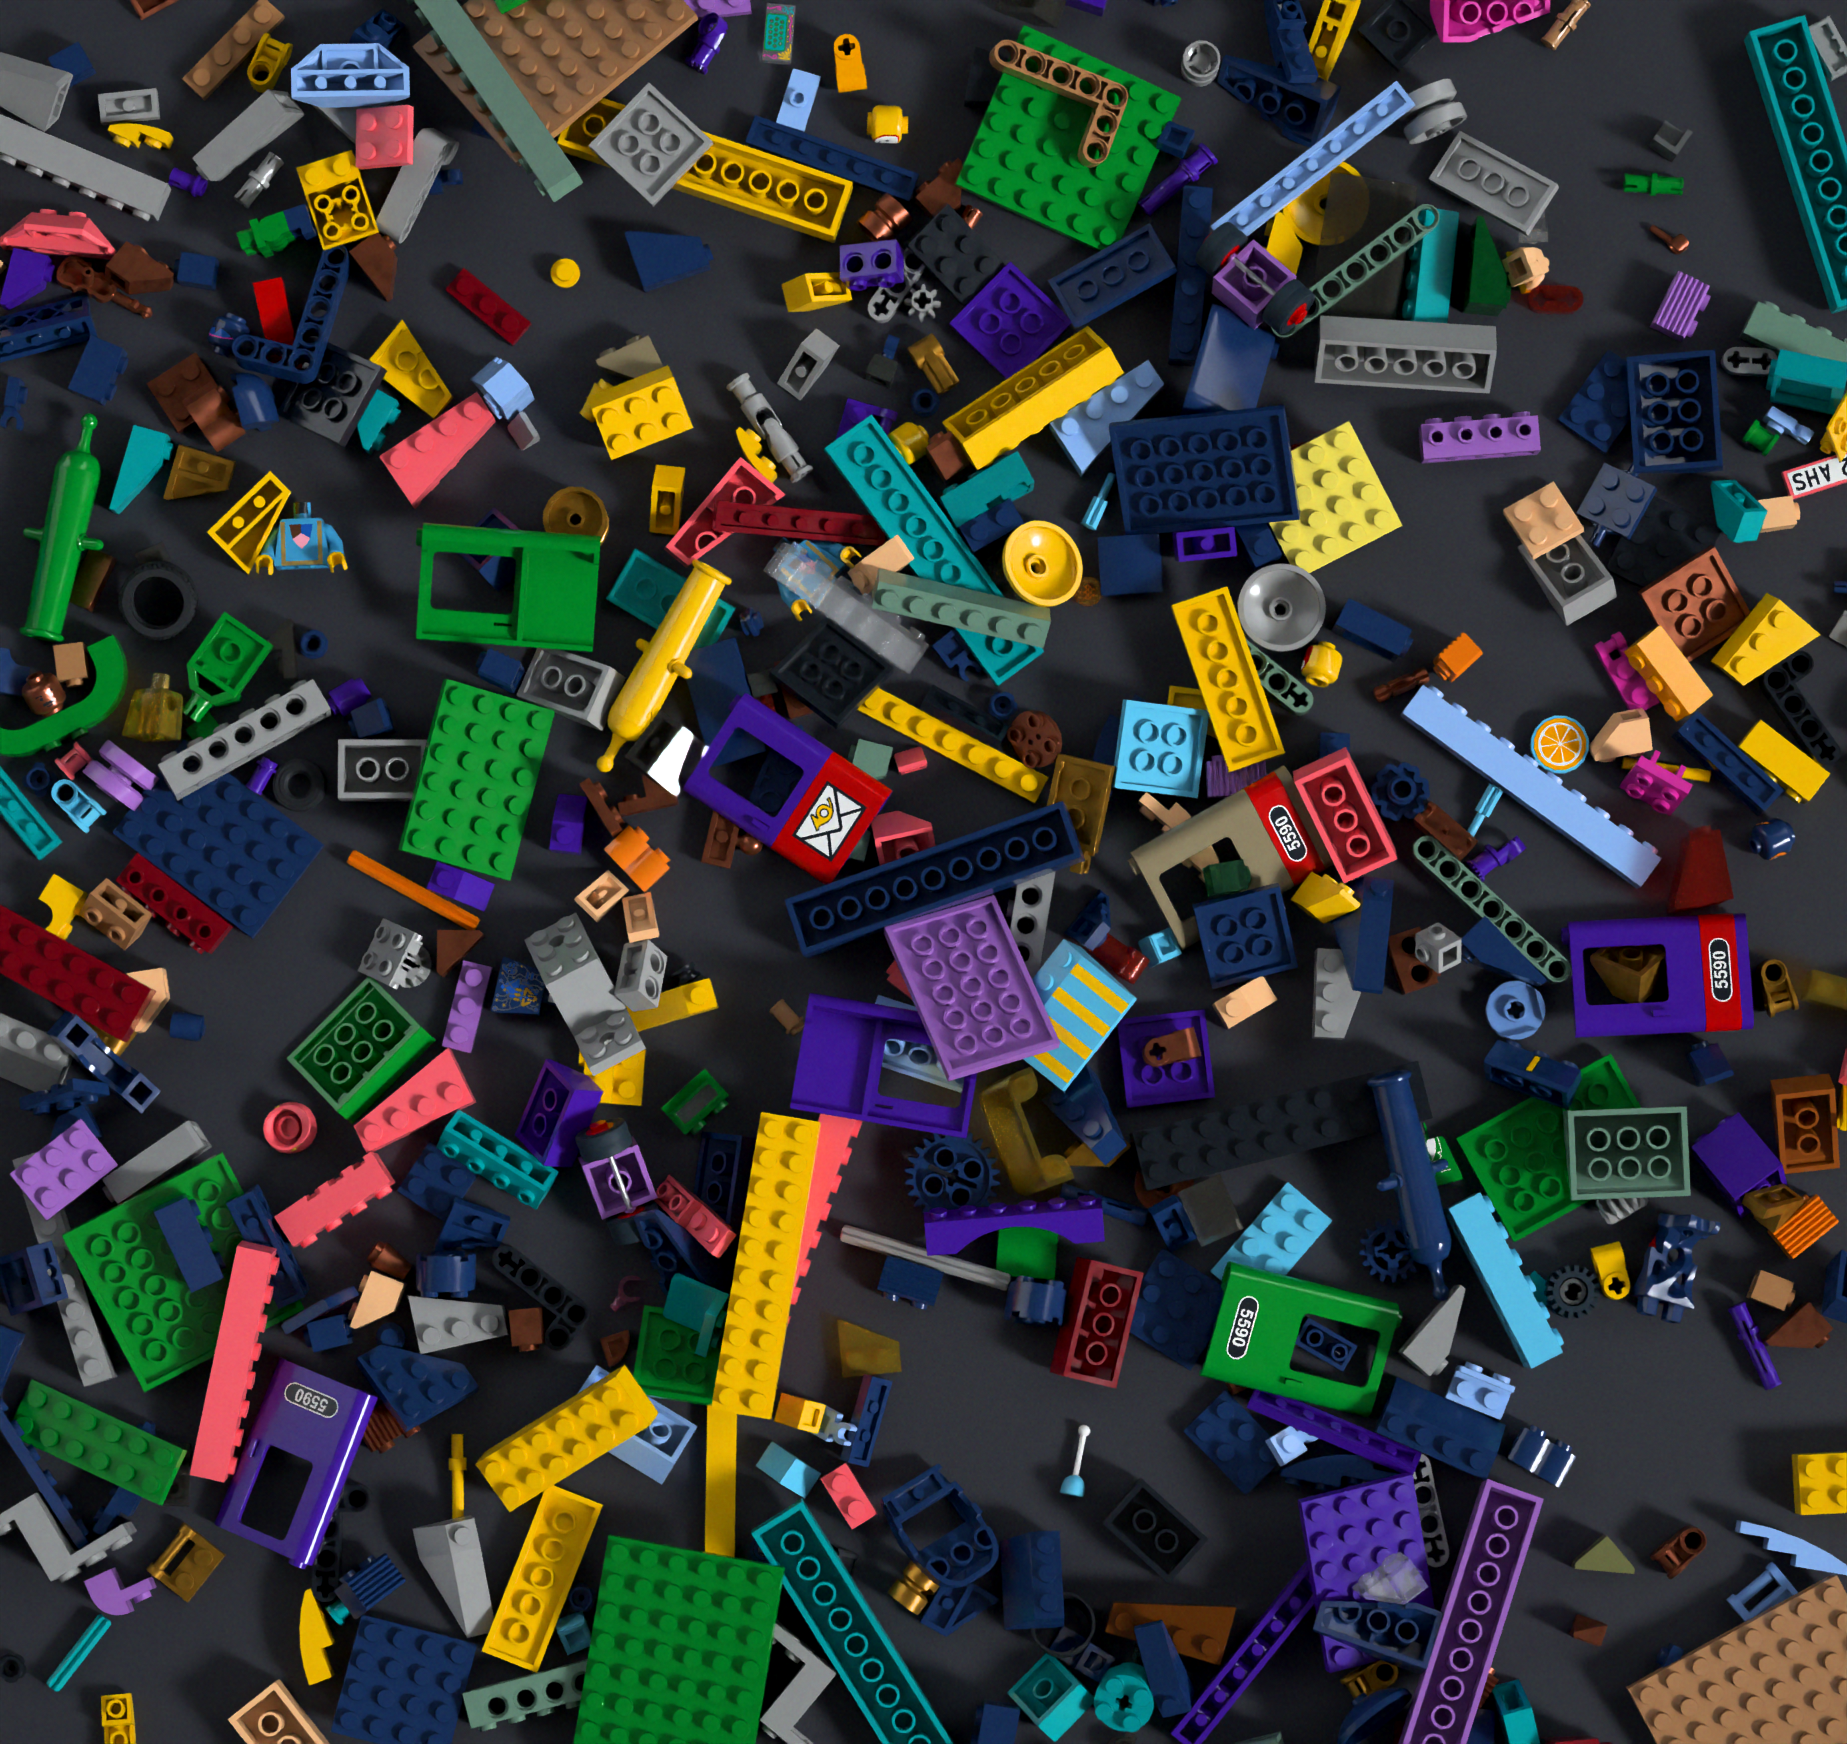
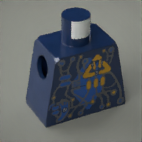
M503 956L491 1012L497 1014L541 1015L543 1004L556 1006L537 969Z

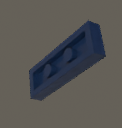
M864 1374L850 1422L857 1427V1431L848 1430L846 1440L850 1441L851 1445H844L840 1460L869 1467L893 1381Z

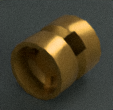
M911 1560L903 1570L904 1578L897 1579L887 1593L907 1609L919 1615L928 1603L926 1596L933 1595L939 1588V1585L933 1583Z

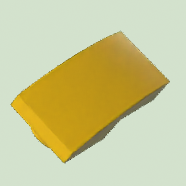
M124 123L113 124L108 128V132L114 137L112 141L124 148H129L130 145L139 148L144 138V143L152 148L160 150L162 146L170 150L174 141L171 133L147 125Z
M739 427L736 430V435L749 464L773 483L777 478V473L774 471L776 466L765 456L757 457L763 450L762 445L759 443L761 438L748 428L744 431Z
M132 1694L101 1696L105 1744H136Z

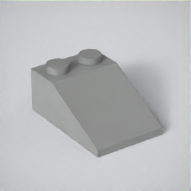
M1580 534L1534 560L1523 544L1518 546L1520 554L1552 607L1567 626L1617 597L1613 577Z
M537 648L516 696L537 706L550 709L556 714L577 723L603 731L608 720L610 708L619 695L626 678L610 666L560 649Z
M1454 1285L1448 1299L1440 1301L1397 1351L1425 1376H1431V1374L1438 1375L1448 1364L1445 1358L1450 1353L1465 1293V1288L1462 1285Z

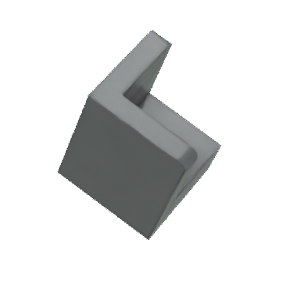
M1665 120L1648 147L1670 162H1673L1692 134V131L1687 129L1684 133Z

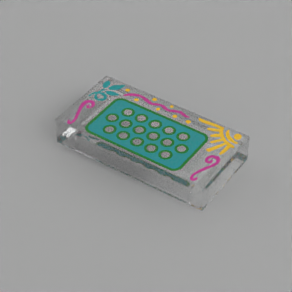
M767 3L762 62L791 65L796 5Z

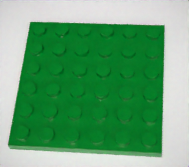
M1023 25L1016 39L1017 43L1120 83L1126 88L1128 101L1109 154L1103 162L1092 168L1085 167L1078 160V149L1092 113V107L1002 72L954 186L1100 252L1122 239L1158 155L1159 149H1156L1157 141L1167 122L1172 121L1181 97ZM1011 55L1009 56L1007 62H1010ZM1027 59L1025 61L1028 71L1032 73L1038 71V65L1034 60ZM1053 70V79L1057 83H1064V74L1059 70ZM1080 81V90L1085 94H1091L1092 87L1090 83ZM1111 91L1107 92L1108 102L1112 105H1118L1119 98L1117 94ZM1101 118L1097 120L1098 129L1102 132H1108L1109 124L1107 121ZM1088 146V156L1095 160L1098 159V149L1094 146Z
M223 1152L200 1162L62 1234L70 1253L144 1393L214 1357L236 1248L242 1240L244 1241L226 1205L228 1200L244 1192ZM185 1193L188 1200L195 1199L201 1212L197 1219L201 1227L207 1225L214 1239L209 1245L214 1254L220 1252L227 1267L222 1270L224 1278L192 1293L153 1213V1208ZM272 1297L270 1304L265 1303L263 1314L268 1315L265 1329L304 1310L300 1299L278 1309Z

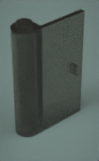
M1331 172L1313 285L1415 209L1418 186ZM1399 228L1394 233V239L1400 244H1405L1410 240L1411 233L1406 228ZM1375 246L1372 248L1370 256L1374 261L1381 262L1387 257V250L1383 246ZM1408 249L1322 314L1352 318L1397 320ZM1355 263L1351 264L1346 272L1350 279L1356 280L1363 276L1364 269L1360 264ZM1329 281L1324 285L1323 292L1327 297H1335L1340 292V286L1334 281ZM1314 301L1309 312H1315L1316 303Z

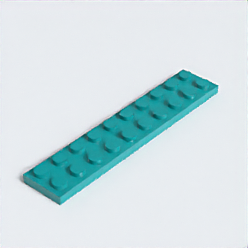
M872 414L823 449L887 538L890 540L894 536L899 535L915 558L908 564V567L916 577L1005 598ZM955 628L996 687L1044 653V650L1040 647Z

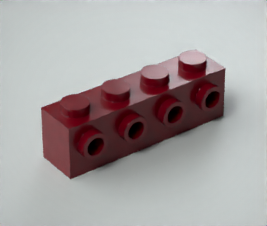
M136 853L115 880L122 885L120 889L131 898L137 897L144 902L143 907L152 913V917L156 919L160 915L168 922L165 924V927L178 937L183 933L191 940L188 945L201 955L204 951L213 954L233 928L230 923L139 853Z

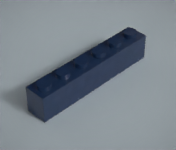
M1184 185L1182 192L1176 261L1178 272L1175 273L1168 364L1194 367L1200 348L1206 270L1196 263L1195 258L1210 231L1213 188Z

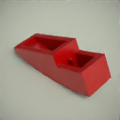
M282 277L254 282L253 287L265 339L293 346L296 332L284 280ZM275 355L270 358L271 363H276L282 357ZM300 363L296 369H301L302 363Z

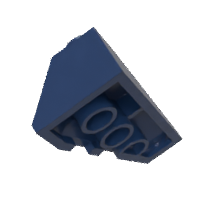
M1321 1601L1312 1630L1391 1665L1422 1674L1428 1667L1444 1612L1418 1603L1408 1602L1358 1603L1354 1601Z

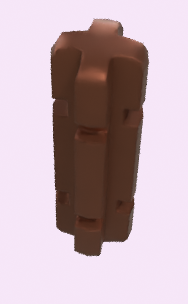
M1424 667L1413 671L1411 675L1408 673L1389 681L1388 685L1382 684L1373 689L1374 696L1381 703L1388 700L1390 696L1395 697L1414 689L1415 685L1421 686L1428 683L1430 680L1429 674Z

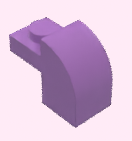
M116 1567L84 1581L94 1604L103 1612L111 1615H124L135 1611L130 1599H134L136 1604L151 1597L150 1590L157 1587L153 1577H149L130 1587L124 1588Z

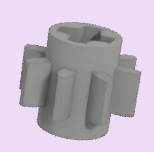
M922 284L921 290L918 291L910 288L912 299H904V304L912 307L908 312V316L916 314L919 316L920 322L927 315L934 319L933 307L938 308L941 305V302L933 301L937 294L936 289L929 292L926 290L925 284ZM921 297L926 298V303H929L925 305V309H920L917 303Z

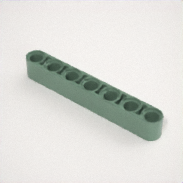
M1430 204L1418 206L1309 288L1315 295V312L1311 315H1306L1299 324L1285 334H1279L1272 328L1274 334L1282 339L1292 337L1433 231L1439 223L1437 208ZM1423 210H1429L1435 216L1434 222L1429 226H1423L1418 221V214ZM1399 228H1406L1411 233V239L1405 244H1400L1394 239V233ZM1383 246L1387 250L1385 260L1381 262L1374 261L1370 256L1372 248ZM1357 263L1363 267L1364 273L1361 278L1353 280L1348 277L1346 271L1351 264ZM1329 281H1334L1340 286V292L1335 297H1327L1323 292L1324 285Z
M1423 836L1413 843L1411 856L1414 861L1477 919L1486 916L1483 912L1485 903L1491 902L1497 906L1498 913L1496 917L1487 918L1547 979L1548 983L1557 984L1568 978L1571 967L1567 959L1436 839L1431 836ZM1424 842L1431 845L1433 850L1431 857L1423 858L1418 853V845ZM1447 862L1454 867L1453 877L1445 878L1441 875L1439 870L1441 863ZM1469 882L1475 886L1476 894L1474 897L1467 898L1462 894L1461 887L1463 883ZM1508 922H1514L1518 925L1520 930L1518 937L1511 938L1505 933V926ZM1530 942H1536L1541 947V954L1538 958H1533L1527 953V945ZM1552 962H1557L1562 966L1563 974L1560 978H1554L1550 975L1548 969Z

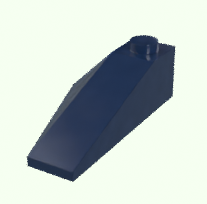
M1229 55L1223 57L1217 81L1240 101L1251 104L1261 112L1260 117L1265 121L1271 120L1283 130L1281 133L1285 137L1309 148L1321 140L1335 112L1341 86L1319 77L1315 83H1288L1283 68Z
M1363 876L1345 884L1355 892L1352 897L1360 903V906L1356 910L1331 920L1330 923L1334 926L1336 941L1343 953V963L1352 990L1382 994L1394 880Z
M659 1209L642 1212L634 1216V1221L643 1244L651 1251L653 1258L650 1262L653 1269H658L661 1277L658 1283L666 1297L671 1280L675 1274L684 1275L725 1293L732 1285L733 1274L721 1258L718 1259L712 1255L685 1229Z

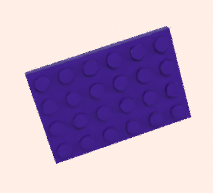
M1405 1472L1297 1500L1316 1616L1321 1601H1354L1358 1603L1408 1602L1418 1603L1435 1609L1413 1474ZM1320 1634L1325 1670L1328 1673L1380 1660Z

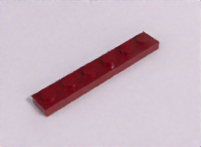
M715 500L712 530L877 546H882L885 543L884 532L869 514Z

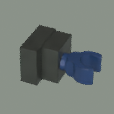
M888 335L882 355L874 354L872 361L869 363L865 380L890 389L898 367V362L892 359L899 346L900 338Z

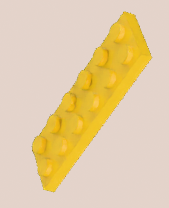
M1226 586L1171 605L1228 772L1230 773L1285 754L1228 587Z
M555 1485L544 1491L482 1652L533 1672H538L603 1504Z

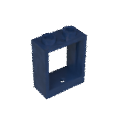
M1348 598L1331 630V632L1393 663L1398 657L1404 658L1414 640L1409 637L1412 629Z
M52 1240L0 1257V1282L10 1316L69 1298ZM48 1269L52 1272L51 1276L47 1274ZM21 1279L25 1281L24 1285H22Z

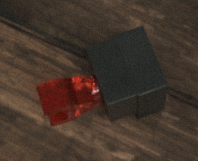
M773 668L747 674L753 698L760 696L761 703L776 712L771 693L778 691L776 683L769 678L770 671Z

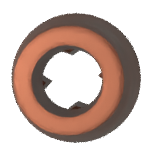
M380 1240L372 1248L366 1259L371 1263V1267L399 1277L402 1280L412 1267L388 1242L384 1244Z

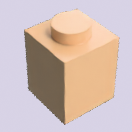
M1793 495L1758 500L1767 510L1760 533L1791 529L1797 525V520H1800L1799 505L1797 502L1794 503Z

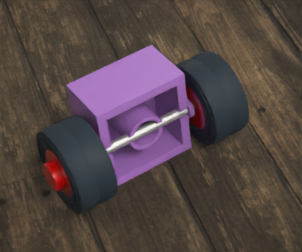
M1230 222L1221 224L1205 238L1195 258L1196 263L1213 276L1212 294L1254 330L1264 321L1277 333H1287L1305 318L1315 295L1296 279L1297 276L1254 239L1246 246L1248 238L1242 231L1238 230Z
M612 1118L594 1122L575 1136V1140L581 1154L578 1159L602 1220L607 1218V1225L615 1244L627 1245L641 1242L642 1239L634 1221V1216L642 1212L658 1209L657 1204L651 1201L658 1197L640 1149L634 1137H631L626 1121L623 1118Z

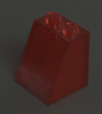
M1711 825L1694 828L1692 831H1689V836L1682 839L1667 902V914L1722 904L1734 899L1720 829L1711 830Z

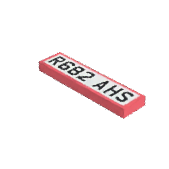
M1847 453L1842 462L1838 460L1837 455H1833L1782 472L1781 475L1788 496L1793 495V500L1847 483Z

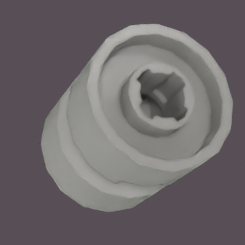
M1198 40L1191 43L1185 49L1181 62V73L1189 84L1203 87L1210 84L1216 78L1220 66L1218 48L1208 41Z

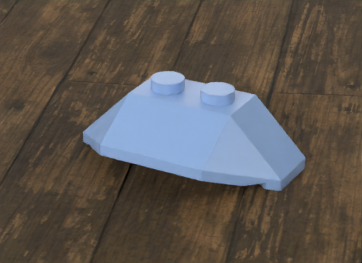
M379 43L320 44L291 68V97L294 100L321 108L382 107L410 97L409 67Z

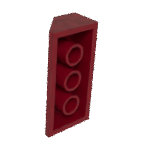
M1077 1257L1066 1300L1063 1326L1059 1329L1050 1373L1116 1389L1143 1272Z

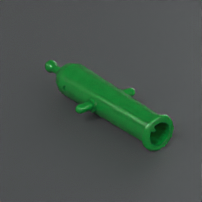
M91 413L83 415L80 420L82 430L76 448L61 455L55 466L44 527L41 529L27 527L23 531L25 538L38 540L40 543L25 627L19 629L22 635L54 643L64 642L65 638L61 633L81 553L85 549L99 551L104 546L100 539L89 538L86 535L101 477L98 459L91 455L90 452L92 432L98 424L96 416Z

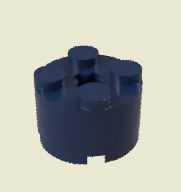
M460 1250L431 1251V1256L424 1257V1251L416 1253V1290L421 1291V1297H438L441 1292H450V1297H468L471 1290L476 1289L475 1252H470L468 1257H465V1251Z
M1017 1276L1014 1282H1009L1004 1313L1005 1320H1009L1011 1316H1014V1323L1047 1328L1048 1322H1056L1055 1328L1063 1326L1068 1292L1063 1289V1282L1046 1280V1284L1034 1283L1035 1278L1028 1276Z

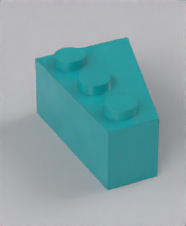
M1018 451L1000 458L993 463V466L986 470L981 469L968 477L969 480L960 486L958 483H955L942 491L944 495L940 497V503L957 532L959 531V526L1008 499H1011L1013 502L1033 491L1035 481Z

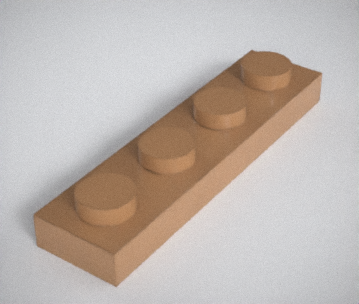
M258 0L182 80L205 101L257 48L263 34H270L285 19L284 15L268 0Z

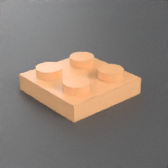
M1554 481L1503 509L1504 516L1533 560L1584 532V527Z

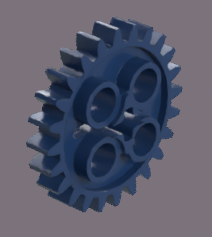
M972 1132L967 1134V1138L948 1135L940 1138L937 1133H933L934 1141L932 1142L925 1137L922 1138L925 1144L923 1149L919 1146H914L918 1156H908V1160L914 1165L904 1169L905 1172L912 1174V1177L904 1180V1183L913 1185L914 1188L910 1189L907 1194L908 1196H918L913 1205L916 1207L924 1204L921 1212L923 1215L924 1212H929L937 1207H943L947 1210L959 1209L964 1205L979 1207L982 1204L989 1207L990 1203L986 1199L987 1196H997L991 1190V1186L1000 1185L998 1180L993 1179V1175L1000 1173V1169L991 1168V1165L997 1161V1158L987 1157L992 1150L990 1146L983 1149L980 1148L983 1143L982 1138L972 1142ZM944 1149L950 1150L953 1156L951 1162L946 1165L937 1162V1154ZM969 1161H976L979 1164V1172L974 1176H967L964 1173V1166ZM928 1165H934L949 1173H952L953 1169H957L956 1174L960 1178L974 1182L977 1186L976 1188H971L956 1180L949 1184L945 1175L929 1170ZM933 1176L938 1177L941 1181L940 1188L934 1192L927 1191L925 1189L926 1180ZM958 1188H963L968 1192V1197L963 1203H955L952 1200V1194Z

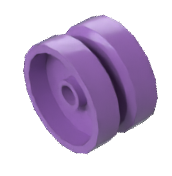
M107 739L100 748L99 753L111 766L107 768L99 761L91 760L82 772L96 782V786L116 802L121 801L135 811L143 801L142 794L131 786L133 782L145 790H151L160 778Z

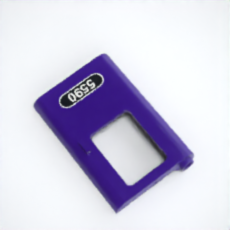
M279 1357L214 1525L290 1558L288 1563L302 1569H305L306 1565L313 1566L378 1397ZM270 1446H275L308 1460L313 1465L284 1540H279L243 1524L241 1521L242 1514Z

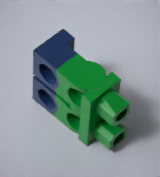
M305 204L269 215L261 219V221L258 218L249 220L251 228L236 232L241 249L245 251L247 256L261 252L265 258L274 256L273 251H283L289 244L306 239L310 245L320 243L311 212Z

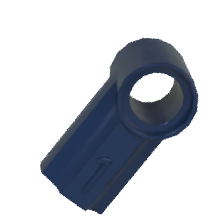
M174 1011L170 1023V1037L200 1042L206 1031L204 1015Z

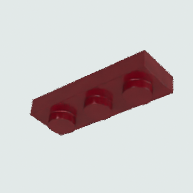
M465 268L460 271L445 289L449 295L511 346H514L532 325L530 321Z

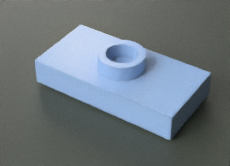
M793 68L776 123L801 132L805 131L821 76Z

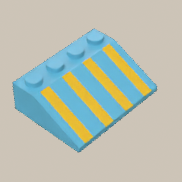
M1063 939L1032 979L1060 1041V1045L1057 1049L1024 1058L1023 1060L1062 1091H1065L1137 998L1082 947Z

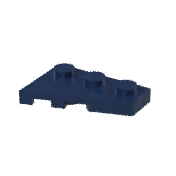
M71 1078L66 1080L67 1084L65 1085L55 1084L51 1086V1090H39L19 1098L20 1110L32 1111L34 1116H43L50 1114V1109L54 1108L57 1110L73 1109L74 1104L79 1102L80 1104H94L98 1102V1098L110 1095L109 1083Z

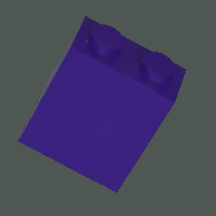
M1739 1112L1734 1116L1725 1117L1719 1122L1715 1130L1709 1134L1705 1133L1699 1136L1691 1147L1696 1161L1740 1220L1751 1212L1750 1209L1742 1204L1745 1193L1782 1183L1786 1186L1788 1185L1782 1163Z

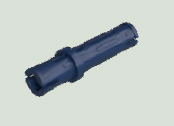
M1063 1183L1058 1198L1074 1200L1084 1195H1092L1095 1198L1101 1197L1104 1215L1143 1227L1148 1213L1147 1208L1144 1209L1097 1194L1094 1189L1089 1188L1087 1191Z

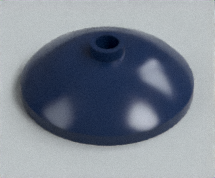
M1399 1687L1381 1689L1370 1695H1367L1365 1692L1360 1694L1351 1702L1353 1708L1343 1719L1337 1737V1744H1359L1390 1722L1408 1704L1412 1698L1411 1692L1406 1688Z

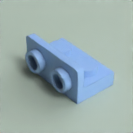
M1466 1362L1465 1367L1457 1365L1444 1398L1501 1420L1510 1395L1515 1390L1514 1386L1509 1385L1511 1379L1494 1373L1492 1378L1481 1374L1483 1368Z

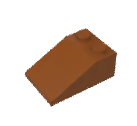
M1829 1073L1770 1080L1778 1159L1783 1165L1784 1173L1792 1174L1840 1168L1835 1087Z

